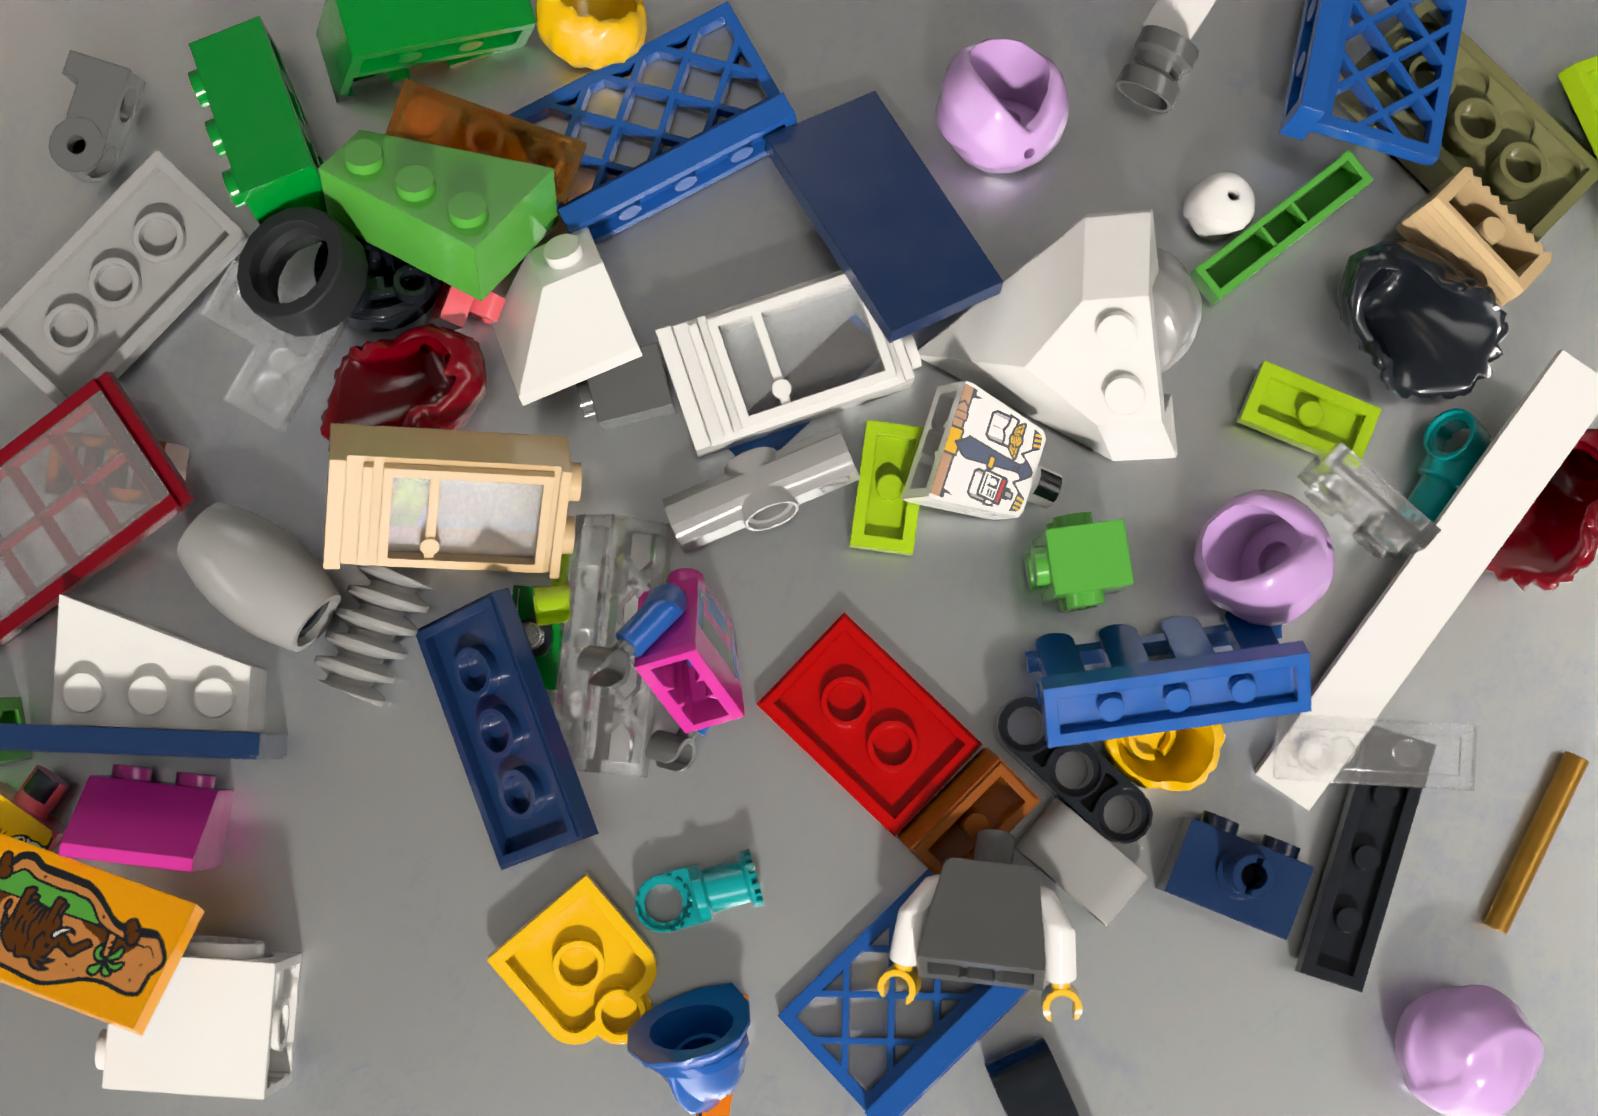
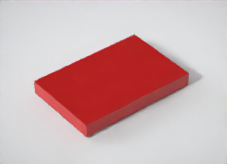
M845 612L756 704L894 837L983 745Z

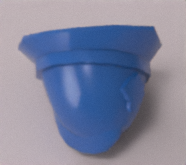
M733 983L697 988L668 999L644 1013L628 1029L627 1051L642 1065L649 1067L664 1078L669 1084L677 1102L684 1110L691 1114L708 1112L717 1106L722 1098L734 1092L744 1073L746 1063L745 1051L750 1044L747 1036V1031L751 1024L750 1002Z

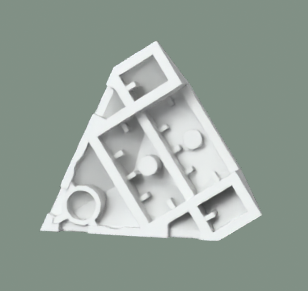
M1152 209L1086 214L1040 254L1037 253L1003 280L1000 294L969 307L957 320L918 348L921 359L962 381H969L977 385L994 398L1112 461L1177 457L1172 394H1163L1152 291L1153 284L1159 273Z

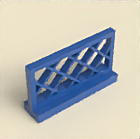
M1305 0L1279 134L1303 141L1308 133L1312 131L1431 167L1439 158L1467 0H1433L1444 16L1445 22L1444 27L1431 34L1428 33L1411 8L1424 0H1386L1389 7L1369 16L1359 0ZM1396 15L1414 43L1394 53L1376 25ZM1350 18H1351L1352 21L1354 22V25H1352V26L1349 27ZM1359 34L1363 35L1379 59L1378 62L1361 71H1358L1344 50L1346 41ZM1439 41H1441L1440 49L1436 45ZM1420 51L1435 72L1434 82L1421 89L1417 87L1401 61ZM1384 70L1387 71L1404 96L1403 99L1386 108H1383L1366 82L1367 79ZM1339 74H1341L1344 80L1338 83ZM1349 89L1353 91L1369 117L1358 123L1332 115L1335 97ZM1431 95L1430 104H1429L1425 98H1427V97H1429V96ZM1411 107L1425 127L1423 142L1403 137L1390 117Z
M728 1L644 44L638 53L627 59L626 62L611 64L602 69L594 70L507 115L532 164L548 167L544 157L555 160L553 168L557 211L569 234L588 227L595 245L767 156L768 154L764 150L765 137L797 123L792 106L784 92L780 93ZM725 25L733 39L727 62L696 54L701 37ZM687 45L685 51L679 49V48H681V47ZM740 55H742L748 67L737 64ZM658 59L680 63L672 89L668 90L641 83L646 66ZM691 67L722 74L713 101L682 93ZM631 74L630 79L623 78ZM733 77L757 83L766 99L746 109L724 104ZM604 87L625 92L616 119L586 112L591 94ZM636 95L667 103L658 130L627 122ZM576 102L574 108L568 107L569 105ZM678 106L708 114L702 132L691 138L669 133ZM550 115L570 120L560 148L535 142L527 127ZM719 117L727 118L717 124ZM581 124L611 131L602 159L572 151ZM622 135L653 142L648 159L635 167L613 162ZM664 145L671 147L670 149L662 152ZM567 163L597 171L591 190L567 202L559 187ZM609 174L616 176L607 181Z
M929 869L778 1015L784 1024L859 1103L867 1116H903L1030 991L1028 989L977 984L969 993H942V979H934V993L918 992L914 1000H934L933 1028L922 1039H896V999L906 1000L909 992H896L897 976L890 977L889 991L884 998L880 996L878 991H851L852 963L862 953L890 952L898 911L926 877L934 875ZM889 928V945H872ZM890 958L888 962V968L894 964V962ZM843 973V990H826ZM816 998H842V1037H816L798 1016ZM851 998L888 999L887 1038L850 1037ZM942 1000L960 1001L941 1020ZM824 1044H841V1063ZM850 1045H887V1074L867 1092L850 1073ZM914 1046L895 1065V1047Z

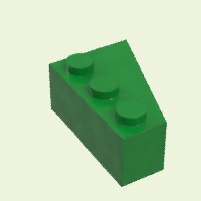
M326 0L316 36L335 100L338 103L355 98L352 86L389 75L391 84L395 86L411 81L409 68L446 61L449 69L524 47L537 22L530 0Z
M260 15L189 43L197 69L188 72V77L203 108L210 106L214 118L204 123L211 143L219 157L227 155L231 168L221 173L227 191L235 206L239 208L247 204L260 225L268 217L291 207L310 206L327 213L318 169L324 161L321 156L317 157L305 124L308 121L281 53ZM313 242V243H311V244H309V245H307V246H305V247H303V248H301V249H304V248H306V247H309V246L314 245V244L319 243V242Z

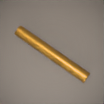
M1565 751L1485 917L1483 924L1505 935L1508 934L1589 765L1588 760Z

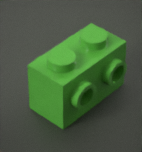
M1080 512L1054 517L1052 523L1046 524L1047 530H1044L1032 541L1033 547L1030 549V553L1024 554L1029 590H1040L1042 604L1058 602L1060 613L1096 608L1099 604L1106 603V594L1117 593L1134 584L1124 518L1093 523L1092 512Z

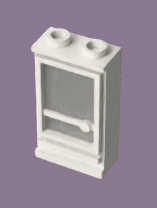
M842 270L674 326L669 325L655 330L698 459L911 388L915 379L912 369L922 366L912 333L889 343Z

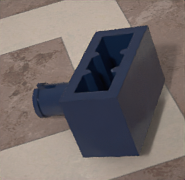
M1206 810L1203 811L1200 821L1194 818L1182 817L1155 888L1287 940L1315 868L1297 860L1301 848L1265 834L1260 845L1236 836L1241 824Z

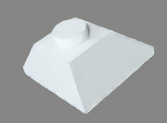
M588 227L571 234L558 235L546 244L532 249L526 255L504 297L506 300L498 322H492L518 397L523 406L642 356Z

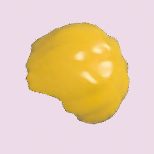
M536 0V22L540 39L554 54L574 68L588 67L596 71L611 64L624 63L627 59L636 55L644 44L647 32V14L643 0Z
M1222 724L1103 740V747L1108 761L1135 785L1145 789L1162 788L1170 791L1191 790L1206 782L1208 774L1216 769L1220 758V749L1226 735Z

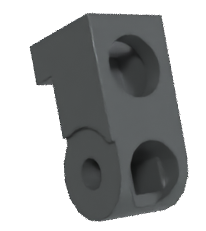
M70 50L62 74L72 81L76 88L66 114V120L57 125L50 136L49 150L52 159L59 167L81 181L94 183L107 178L116 168L146 82L129 68Z

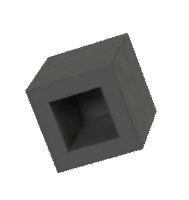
M657 342L639 346L642 353L641 357L576 384L585 418L596 415L597 422L602 431L676 413Z

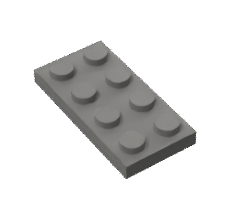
M156 149L0 309V352L57 406L89 381L97 379L106 371L112 372L116 379H118L243 250L250 236Z

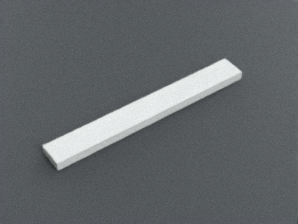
M1564 350L1556 352L1311 691L1312 711L1295 713L1254 770L1257 776L1310 811L1598 415V373Z

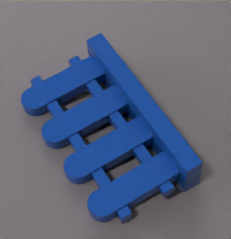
M1227 611L1224 615L1225 624L1202 627L1197 618L1179 615L1169 617L1162 622V633L1139 636L1137 630L1130 625L1113 624L1099 631V642L1078 645L1075 644L1073 637L1068 634L1049 633L1036 640L1035 651L1025 652V661L1028 673L1041 672L1042 677H1039V682L1035 683L1036 697L1039 705L1042 707L1044 737L1048 748L1312 711L1310 652L1303 640L1280 644L1277 639L1282 638V625L1271 627L1250 624ZM1229 645L1233 648L1231 651L1216 653L1213 649L1214 647ZM1168 654L1170 658L1152 662L1149 660L1150 656ZM1104 663L1106 668L1087 671L1084 667L1085 665Z

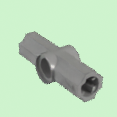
M839 425L777 451L771 447H759L745 451L727 463L723 474L662 500L670 526L680 547L686 553L745 527L751 531H762L777 527L795 516L800 504L851 484L861 478Z

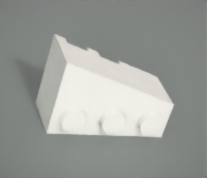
M59 594L51 725L264 733L268 669L118 614L86 600Z

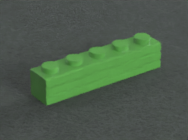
M1347 150L1330 166L1216 254L1194 268L1190 276L1197 285L1198 290L1210 305L1214 306L1362 192L1374 179L1354 154Z

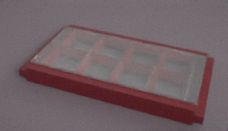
M106 371L97 379L89 381L0 450V647L59 604V594L71 595L187 508L189 503L196 499L112 372Z

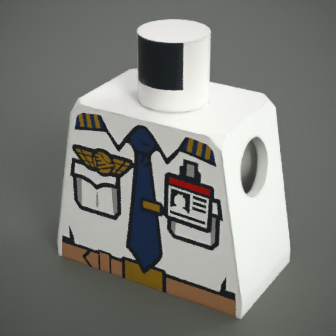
M961 381L937 386L901 499L909 503L985 519L1019 518L1024 511L1027 501L1042 508H1049L1060 493L1062 476L1053 470L1039 465L1046 442L1045 433L1041 428L969 381Z

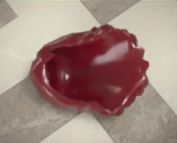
M427 324L402 332L395 339H379L376 342L366 341L361 347L354 346L350 348L349 354L342 357L340 367L335 370V384L327 400L328 408L321 416L322 425L320 432L325 439L330 441V423L459 430L469 420L486 395L487 371L479 342L451 328Z
M1587 428L1484 570L1493 572L1498 582H1507L1513 579L1523 591L1532 584L1544 591H1553L1559 587V582H1573L1574 574L1578 573L1580 569L1587 568L1594 561L1598 549V429Z

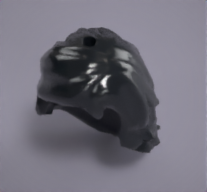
M1400 239L1382 241L1362 249L1349 257L1337 291L1340 319L1346 326L1348 333L1352 334L1359 344L1358 349L1372 357V364L1380 370V379L1387 390L1395 392L1398 398L1409 399L1412 395L1419 398H1435L1441 395L1444 399H1454L1457 396H1465L1471 393L1477 380L1491 376L1493 370L1490 363L1504 355L1498 344L1507 337L1510 331L1508 323L1505 322L1508 313L1503 311L1496 303V294L1491 287L1477 282V278L1468 277L1467 274L1455 267L1446 258L1426 248Z

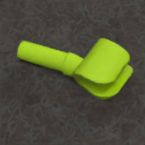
M562 554L559 579H551L552 586L533 588L534 610L538 626L565 623L571 618L569 602L571 594L568 580L571 554Z

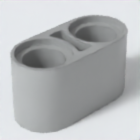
M1057 798L1051 801L1014 846L1027 860L1106 927L1148 878L1136 864Z

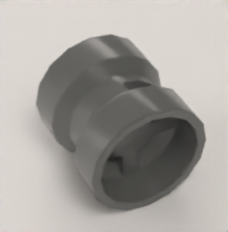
M1146 25L1142 28L1135 42L1137 53L1135 62L1123 66L1115 86L1125 97L1145 108L1158 112H1169L1172 110L1180 94L1177 81L1180 80L1182 75L1191 72L1199 56V50L1190 40L1177 32L1157 25Z

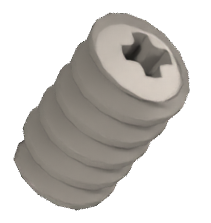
M358 565V569L371 581L370 585L348 586L346 591L360 606L358 609H337L336 615L349 627L347 633L327 632L325 638L338 650L337 656L316 655L314 662L327 674L326 679L320 680L321 682L360 700L382 707L386 699L373 684L374 682H395L397 676L384 663V660L406 659L408 653L395 640V636L417 635L418 628L405 615L407 612L426 613L429 605L416 591L418 588H432L384 566Z

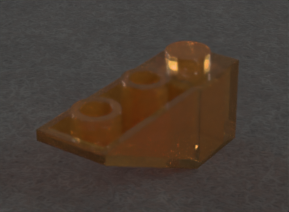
M405 79L385 135L554 168L556 201L567 204L587 148L586 142Z

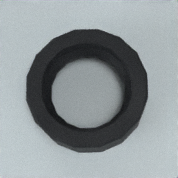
M310 206L291 207L268 217L250 235L240 254L237 282L241 298L256 315L272 326L295 337L318 336L338 326L355 309L366 286L368 263L363 245L347 228L328 213ZM326 241L328 246L327 264L318 283L306 295L289 303H280L277 294L279 278L286 263L299 249L313 242Z

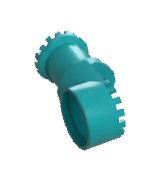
M1460 408L1449 409L1434 417L1426 428L1423 443L1427 455L1418 468L1421 478L1405 505L1398 506L1391 515L1393 520L1398 522L1401 527L1408 526L1406 530L1412 532L1414 528H1417L1416 536L1420 538L1426 534L1491 444L1489 440L1492 438L1491 435L1472 413ZM1461 429H1470L1469 438L1463 447L1451 453H1444L1446 441L1452 437L1453 433H1457Z
M750 850L740 851L738 859L700 869L697 864L647 879L638 889L635 897V912L640 922L648 929L658 933L673 932L711 921L713 913L750 902L755 908L765 905ZM667 884L673 886L682 897L683 906L680 914L669 922L654 920L645 909L647 893L657 885Z

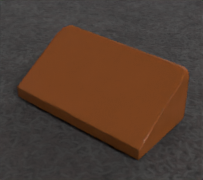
M985 747L900 831L897 838L934 875H940L943 864L948 858L974 859L976 834L978 831L997 829L1010 833L1041 799L1001 757L988 747Z

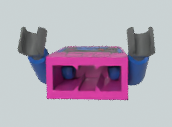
M693 568L676 569L667 576L666 584H661L652 590L645 591L638 598V611L616 633L618 641L612 648L589 645L578 656L577 666L579 669L596 672L590 678L588 684L605 688H617L626 683L631 669L629 658L632 655L634 656V668L680 726L677 734L657 730L650 737L646 747V756L657 761L656 765L658 767L675 772L689 769L695 759L696 745L694 739L698 734L704 737L711 726L745 717L735 633L732 623L705 586L703 574Z

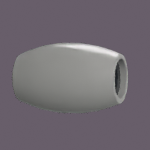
M225 502L215 503L206 508L192 521L178 543L177 556L194 585L212 606L238 627L276 646L294 652L307 648L328 628L336 616L337 609L341 606L342 598L325 569H323V566L307 548L280 526L254 512Z

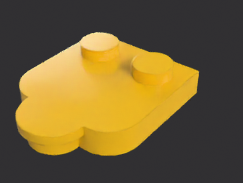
M587 872L487 957L489 964L555 1039L566 1044H583L592 1040L597 1035L609 1043L627 1044L628 1029L644 1013L652 1009V1002L647 992L652 987L656 978L655 954L650 945Z

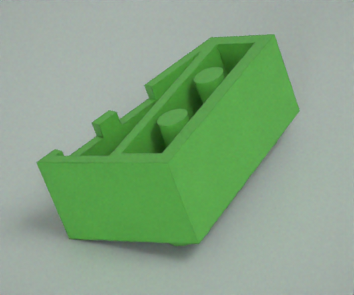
M359 129L318 168L327 213L347 228L353 235L480 301H483L558 223L554 168Z

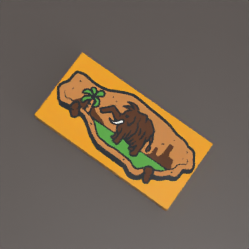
M0 833V982L142 1036L204 911L195 903L71 858L58 856L59 854Z

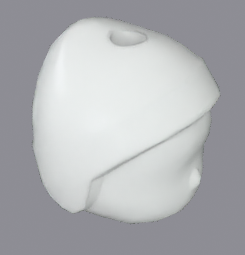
M1232 171L1216 172L1203 178L1190 190L1184 201L1183 216L1189 220L1193 230L1201 238L1208 241H1222L1252 223L1255 212V195L1250 184L1239 174Z

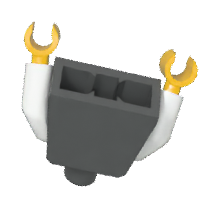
M997 829L978 831L973 860L953 857L946 859L941 874L926 877L904 902L897 914L889 952V958L894 964L884 972L878 982V992L881 997L884 998L889 991L890 977L899 976L905 979L909 985V994L906 997L907 1005L918 994L921 988V977L1043 991L1041 994V1005L1044 1017L1050 1022V1003L1058 996H1067L1073 1000L1072 1015L1074 1021L1081 1016V1000L1078 991L1071 985V982L1077 978L1075 929L1056 893L1047 887L1040 886L1038 869L1032 866L1013 864L1014 835ZM1044 979H1045L1046 981L1050 982V984L1047 985V986L1045 987V989H1044Z

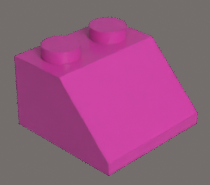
M113 764L111 775H89L60 842L58 856L186 872L222 867L224 864L234 790L214 788L216 779L214 775L177 771L175 783L151 780L152 768Z

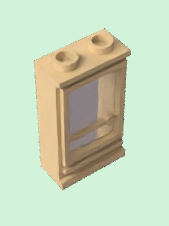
M330 423L323 569L340 570V564L548 573L549 579H559L562 554H572L574 549L575 518L574 516H567L569 501L579 502L582 465L578 462H571L568 436Z

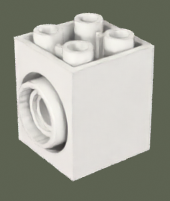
M193 935L143 1035H137L111 1024H108L107 1029L101 1030L96 1044L95 1064L98 1070H103L102 1089L264 1100L291 1083L303 953L265 950V943L256 939Z

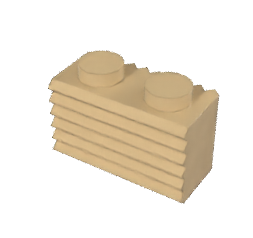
M1469 167L1462 168L1424 196L1395 226V229L1407 242L1426 248L1446 258L1455 267L1467 274L1468 277L1477 278V282L1491 287L1496 294V303L1499 307L1504 306L1508 301L1522 294L1552 261L1551 252L1543 251V243L1535 242L1534 233H1526L1525 224L1517 223L1515 214H1508V206L1501 205L1499 203V196L1491 195L1490 187L1482 186L1481 177L1473 176V168Z

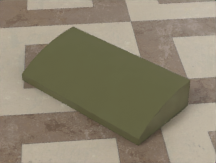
M1424 0L1413 8V11L1429 34L1444 27L1445 18L1431 0ZM1401 22L1384 36L1394 53L1414 43ZM1462 30L1438 160L1430 167L1394 156L1429 191H1433L1462 168H1473V176L1481 177L1482 186H1489L1491 195L1499 196V203L1508 206V214H1515L1517 223L1525 224L1526 233H1534L1535 242H1538L1598 180V161ZM1439 41V42L1436 43V45L1438 46L1439 49H1440L1441 41ZM1371 49L1355 66L1358 71H1361L1378 62L1379 59ZM1421 51L1401 61L1419 89L1434 82L1435 72ZM1386 70L1366 80L1383 108L1404 98ZM1351 89L1335 97L1358 122L1369 117ZM1430 95L1429 97L1425 98L1429 104H1430L1431 95ZM1411 107L1390 117L1403 137L1423 142L1425 127Z

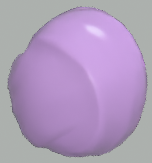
M985 39L979 44L962 47L950 60L935 107L936 122L943 136L951 143L953 149L966 163L988 173H1013L1038 163L1059 143L1069 116L1068 90L1063 75L1050 58L1031 49L1020 40Z
M1262 489L1234 496L1224 503L1209 521L1202 525L1197 535L1194 563L1201 578L1205 594L1215 606L1229 611L1250 624L1272 627L1296 620L1322 598L1333 579L1335 555L1326 527L1308 506L1289 494Z
M1485 985L1444 987L1420 995L1403 1012L1395 1033L1396 1058L1404 1075V1083L1407 1089L1425 1105L1448 1116L1504 1115L1519 1102L1526 1089L1532 1083L1543 1061L1544 1050L1542 1040L1530 1025L1522 1010L1506 995Z

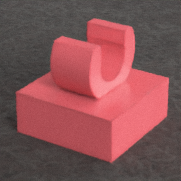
M443 282L429 322L453 330L463 328L467 316L487 324H491V322L497 323L506 299L490 292L483 301H480Z

